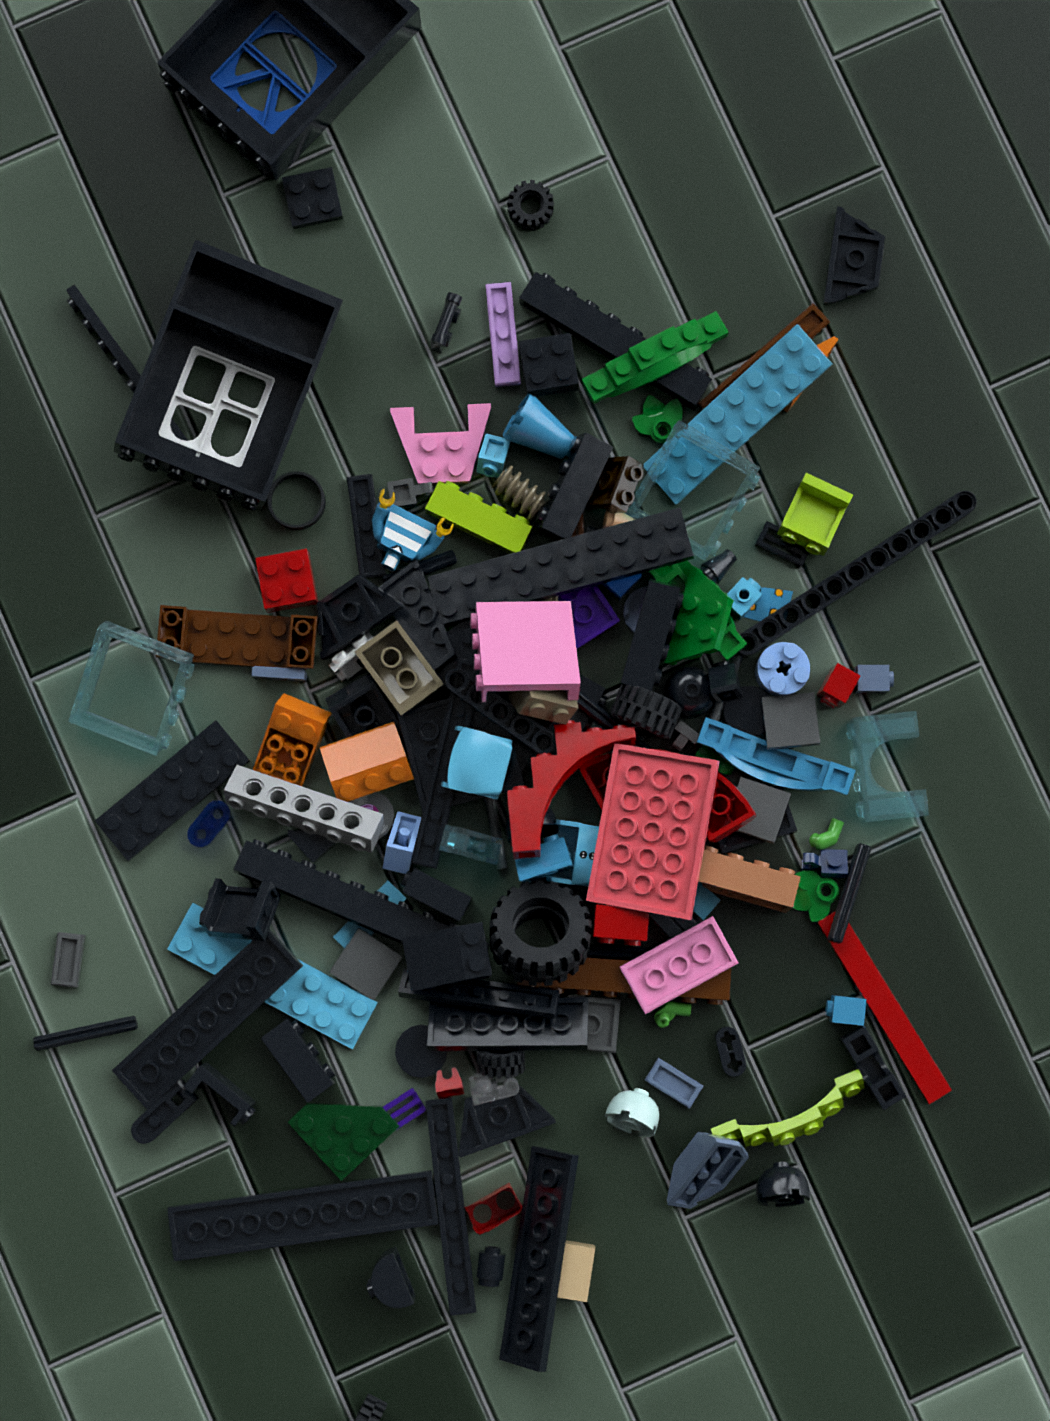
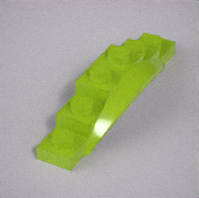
M859 1069L835 1078V1087L826 1097L795 1117L765 1125H738L736 1119L711 1128V1132L713 1135L723 1136L735 1141L742 1138L746 1147L750 1145L758 1146L764 1142H773L774 1146L779 1144L788 1145L795 1138L804 1134H815L821 1127H824L823 1121L827 1116L835 1115L841 1108H844L842 1097L855 1096L861 1089H864L863 1077Z

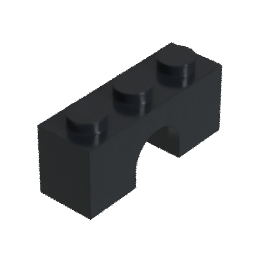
M859 1026L839 1038L856 1070L859 1069L865 1085L880 1109L885 1110L907 1097L894 1074L890 1072L878 1052L879 1049L865 1026Z

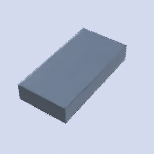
M252 667V677L254 679L306 682L307 672L304 669Z
M657 1058L644 1079L689 1109L703 1088V1085L660 1058Z

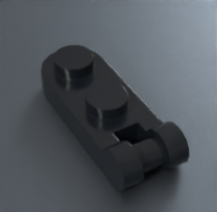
M182 1078L133 1123L131 1134L135 1141L146 1144L155 1140L199 1099L195 1092L191 1093L183 1087L186 1082ZM177 1093L184 1100L179 1106L172 1099Z

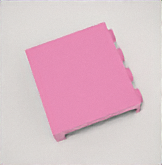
M571 601L476 602L475 613L470 615L471 629H476V633L472 634V648L477 649L478 654H474V670H479L480 675H476V691H481L482 702H486L487 691L566 690L567 700H578L580 675Z

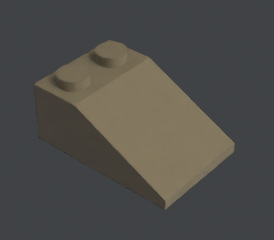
M397 620L354 651L401 716L444 685Z

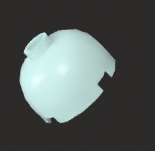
M634 1088V1091L626 1090L612 1098L605 1117H608V1123L624 1132L631 1134L632 1130L640 1131L639 1136L652 1137L655 1135L659 1122L658 1106L653 1099L648 1097L649 1093L647 1091Z

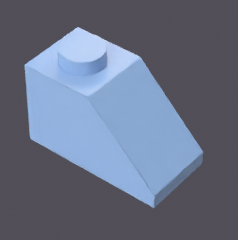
M397 811L386 846L383 869L403 874L410 870L421 817Z

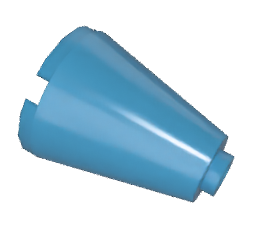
M528 393L519 404L516 414L512 415L503 432V437L508 441L563 459L564 456L569 457L571 454L569 447L575 436L535 396Z

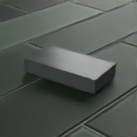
M57 933L51 985L79 987L85 935Z

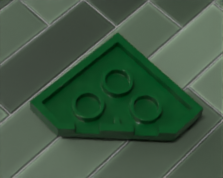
M307 1103L288 1121L291 1127L341 1181L400 1127L398 1122L392 1118L391 1114L383 1106Z

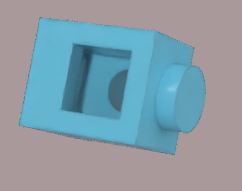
M742 577L727 593L734 600L731 613L739 620L762 596L759 592L761 586L752 578L746 580ZM741 591H746L749 597L747 599H741L739 597V593Z

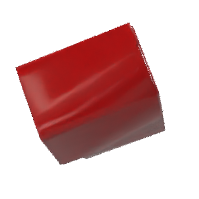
M510 1183L466 1207V1211L473 1224V1229L479 1235L489 1232L522 1210V1204ZM502 1191H509L515 1197L513 1207L508 1210L501 1209L496 1202L498 1194ZM480 1204L488 1205L492 1211L491 1219L486 1223L477 1222L473 1216L475 1207Z

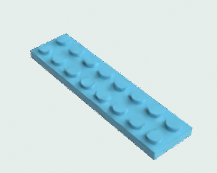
M798 324L795 325L643 464L645 470L671 500L678 504L832 366V362Z
M192 903L167 950L215 975L252 940L209 936L199 924L200 913L204 908ZM299 960L304 966L273 993L265 1003L353 1049L378 1002L371 1000L364 994Z

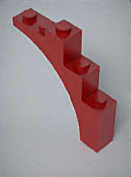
M569 720L566 725L561 723L554 725L557 755L542 753L537 754L536 757H531L534 788L516 786L512 790H507L514 859L540 857L541 832L544 818L553 797L562 784L587 762L612 751L614 743L635 746V727L617 725L613 729L608 730L595 727L588 729L587 732H582L581 722L575 723V721Z

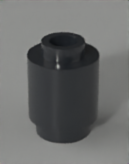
M485 1246V1250L479 1251L476 1275L479 1278V1285L499 1287L500 1281L503 1280L506 1254L501 1252L500 1247Z

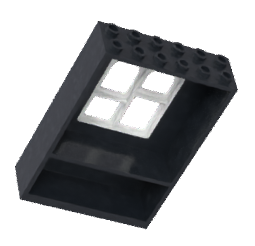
M195 239L115 440L114 452L118 453L117 457L130 463L133 460L143 463L142 467L152 472H157V470L168 473L167 477L174 481L182 482L183 479L191 482L192 487L203 492H206L207 489L217 493L216 496L222 500L231 502L234 499L239 501L243 508L250 511L261 510L343 300ZM199 355L219 362L226 367L215 399L211 404L204 403L183 393V388L194 360ZM237 372H244L266 383L258 407L251 408L229 399L228 392ZM178 405H183L206 416L202 432L194 440H180L171 431V418ZM224 409L251 420V426L241 450L236 455L230 457L220 456L211 445V435L220 412Z

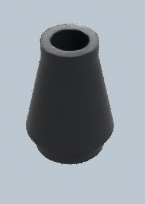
M726 549L723 553L701 564L700 570L710 580L719 584L731 566L737 561V558L732 551Z

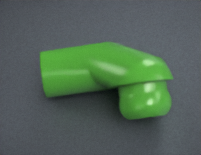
M832 818L827 832L821 834L814 833L810 836V845L817 850H823L835 845L844 822Z
M672 1001L665 1003L655 1013L654 1020L657 1026L661 1028L667 1027L676 1015L690 1017L691 1004Z

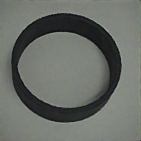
M293 471L281 475L273 482L268 493L267 503L273 518L281 526L291 530H304L320 520L325 510L326 499L321 485L313 476L304 472ZM293 477L311 480L319 488L322 498L321 507L316 516L309 522L300 525H291L281 521L274 514L272 508V497L277 486L286 479Z

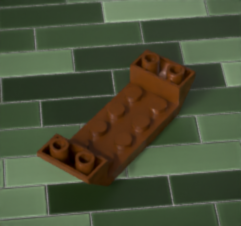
M160 605L156 658L189 663L243 667L264 666L313 669L318 617L305 615L284 617L189 610L187 607Z

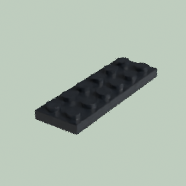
M215 720L97 818L95 822L126 860L130 861L231 777L236 765L243 767L250 759L220 723Z
M559 998L555 1019L430 1001L427 1048L428 1051L588 1050V998Z

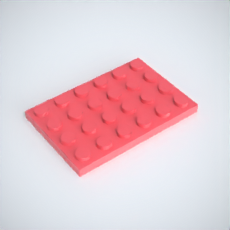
M614 743L586 901L692 920L720 761Z

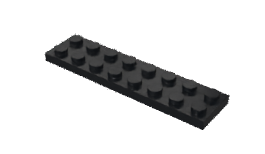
M269 929L265 941L252 940L111 1071L146 1109L150 1108L304 965Z
M532 1146L499 1360L537 1372H546L579 1155L540 1146Z

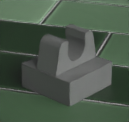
M680 720L674 728V732L679 736L672 744L678 751H681L687 742L694 746L699 737L696 731Z

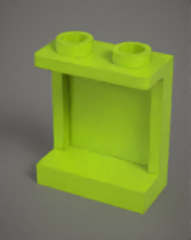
M806 473L777 534L782 536V539L788 543H797L805 547L811 554L824 556L853 494Z

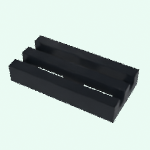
M766 521L755 546L802 568L809 552L806 549L804 551L768 534V529L777 533L780 527ZM763 539H766L774 544H777L801 556V558L798 559L784 551H781L763 542Z

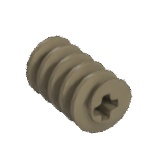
M511 465L501 473L491 489L497 486L495 491L497 496L505 492L503 501L508 502L513 499L512 508L515 509L521 505L520 514L524 515L529 512L528 520L533 521L541 507H545L548 500H544L546 492L543 491L537 495L538 485H534L529 489L530 479L527 478L522 482L519 481L522 473L518 472L513 476L511 473L514 466Z

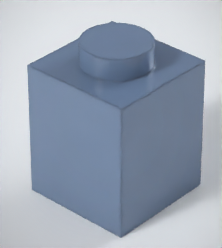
M857 665L854 667V672L861 675L855 686V693H887L890 691V687L894 685V673L889 671V665Z

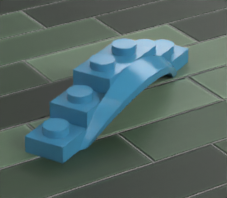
M707 717L704 720L697 743L715 749L724 760L747 775L766 783L794 790H831L847 795L856 771L846 766L788 748L767 750L766 740Z

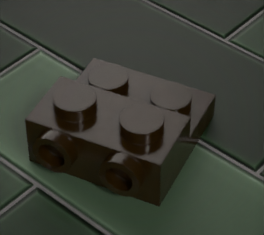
M630 456L609 457L585 508L588 510L605 509L610 513H626L634 502V491L637 484L643 478L644 465Z

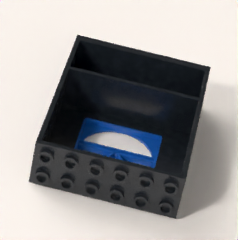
M216 0L157 62L161 71L159 75L164 80L163 84L170 92L174 94L177 91L183 97L181 100L189 109L193 111L196 108L202 114L200 116L201 119L208 126H216L220 130L219 135L228 144L233 142L239 147L238 152L247 161L252 159L258 164L256 168L266 178L271 176L277 181L422 28L420 9L411 0ZM272 33H288L304 40L312 49L317 62V75L309 94L252 43L260 37ZM243 52H246L263 67L243 75H235L238 60ZM272 77L264 111H259L249 106L237 91L239 86ZM282 84L300 102L288 110L276 112V103Z

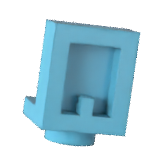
M485 434L478 457L476 472L487 477L498 478L503 472L511 441L502 437Z

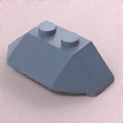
M697 1132L674 1162L667 1205L691 1209L697 1205V1202L708 1199L723 1190L749 1158L747 1151L738 1141L719 1135Z

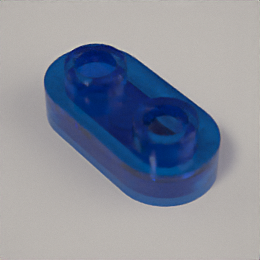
M216 800L210 802L190 825L187 832L189 842L196 847L209 846L230 821V807L223 801ZM217 809H221L223 812V816L220 819L214 817V812ZM205 830L206 837L199 839L197 836L198 831Z

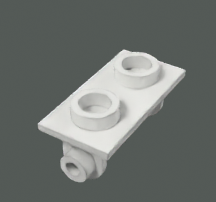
M369 632L354 641L345 652L340 651L332 658V663L329 666L334 672L339 669L335 674L341 681L349 680L362 669L356 662L359 658L354 651L373 638Z

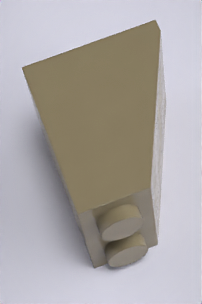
M566 690L503 691L519 714L566 725L578 709L577 700H567Z

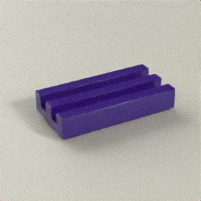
M413 1087L383 1106L387 1111L412 1095L414 1100L391 1114L394 1119L417 1104L419 1106V1109L398 1122L400 1127L426 1111L425 1105Z

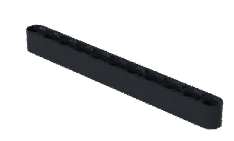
M970 491L958 492L741 633L740 636L743 639L752 641L753 649L751 651L741 649L737 654L743 658L753 656L968 516L977 505L975 495ZM959 498L965 499L968 502V510H962L958 507L957 500ZM936 513H944L947 517V523H938L935 518ZM914 527H922L926 532L925 538H918L914 534ZM895 540L901 541L904 545V551H895L892 547V542ZM871 555H879L883 560L882 566L873 565L870 560ZM849 569H858L861 573V579H851ZM830 582L836 583L840 588L839 594H830L827 590V584ZM806 597H815L818 601V607L815 609L808 608L805 603ZM784 611H793L796 614V622H786L783 617ZM765 624L771 625L775 630L774 636H764L762 626Z

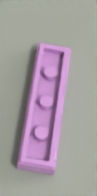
M511 282L485 284L495 387L521 385Z

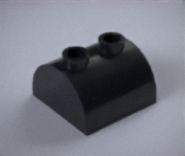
M396 1246L388 1249L379 1257L372 1272V1277L368 1280L366 1287L371 1299L377 1297L379 1301L389 1307L404 1308L414 1304L416 1294Z

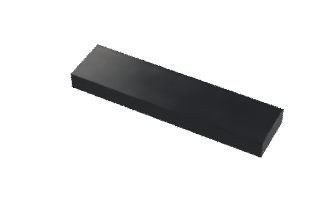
M365 474L347 477L359 575L366 579L383 577L386 575L385 567L381 565L384 559L383 551L377 548L378 541L374 538L372 518L377 507L373 475Z

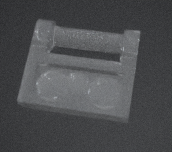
M477 1072L474 1076L469 1077L474 1106L514 1096L519 1092V1083L513 1075H511V1078L503 1076L501 1079H497V1076L488 1078V1075L482 1076Z

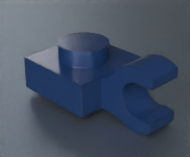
M823 849L820 850V856L814 853H803V859L801 860L802 870H820V877L847 878V850Z

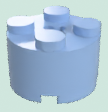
M788 642L775 643L766 648L758 658L755 667V678L758 685L773 696L796 693L805 685L810 675V663L807 655L796 644ZM779 664L783 667L787 666L786 676L782 672L778 673L776 671L780 666Z

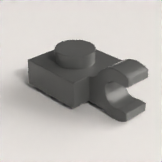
M413 478L387 482L389 498L392 497L394 492L395 502L393 504L400 508L418 505L417 497L432 496L434 492L432 482L414 485Z

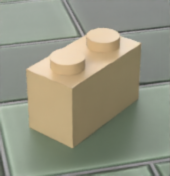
M566 1240L558 1298L587 1302L595 1245Z

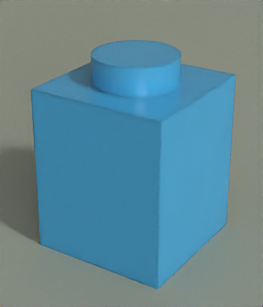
M831 995V1000L826 1002L825 1015L829 1016V1022L864 1026L866 999Z

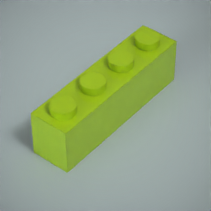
M440 481L438 482L425 508L427 514L439 520L445 518L443 522L450 525L454 524V527L509 554L523 551L532 533V526L529 525L530 521L520 515H516L514 518L506 514L507 510L493 503L492 506H489L482 502L483 498L472 492H469L467 495L459 491L460 487L450 481H446L445 484Z

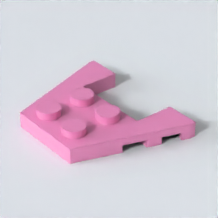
M491 403L468 404L469 431L415 434L414 408H390L391 416L418 484L432 482L435 485L439 481L444 484L446 481L454 484L470 483L490 415Z

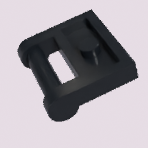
M448 292L446 296V304L436 331L430 340L432 351L442 353L444 347H449L453 335L449 331L452 323L457 324L461 314V309L458 307L462 297L458 294Z

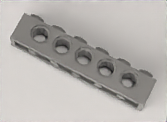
M236 765L224 788L226 804L234 809H244L260 818L267 817L276 820L281 825H291L300 828L307 834H317L326 837L331 842H341L350 845L357 851L365 850L372 853L384 828L382 813ZM252 793H259L258 795H255V796H251V795H250V794H252ZM277 801H282V802H283V803H280V804H275V802H277ZM302 809L307 810L306 812H299ZM327 817L332 818L331 820H327V821H326V820H322V819L327 818ZM349 826H356V828H354V829H349V828H347V827H349Z

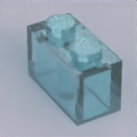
M445 824L439 850L497 865L503 839Z

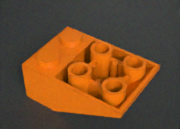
M283 693L274 706L253 770L303 787L332 713Z

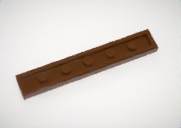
M812 303L700 401L698 407L701 410L707 407L795 325L798 324L812 340L830 324V321Z

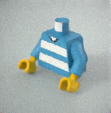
M382 489L379 495L380 503L377 504L372 518L373 535L376 541H378L377 548L386 552L381 565L391 571H395L400 560L410 563L413 559L421 560L433 553L443 541L444 535L451 533L454 524L449 529H444L441 523H443L445 518H441L437 524V530H435L436 525L394 505V492L390 499H384L385 489Z

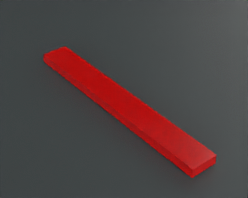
M836 911L817 922L827 940ZM848 922L843 942L836 944L829 941L860 994L866 999L868 1007L927 1103L931 1104L952 1091Z

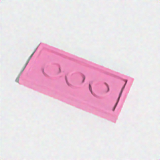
M712 916L620 966V969L643 1012L647 1014L738 964V961Z

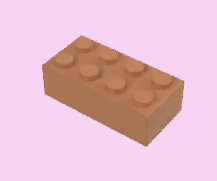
M704 847L698 882L703 884L704 888L716 894L787 913L793 908L801 878L794 875L795 871L780 867L778 871L769 868L770 864L763 861L754 860L753 863L743 861L744 857L741 855L728 853V856L718 854V849Z

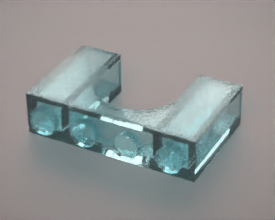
M900 712L850 719L851 724H847V735L849 740H853L854 750H850L851 765L856 766L857 776L853 777L854 791L859 792L860 802H856V811L858 818H862V823L929 816L926 789L904 792L888 791L876 783L870 769L871 757L876 748L882 743L910 740L919 737L917 712Z

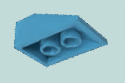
M558 834L543 838L544 843L540 844V857L515 859L520 882H533L573 869L574 865L565 837L559 838Z

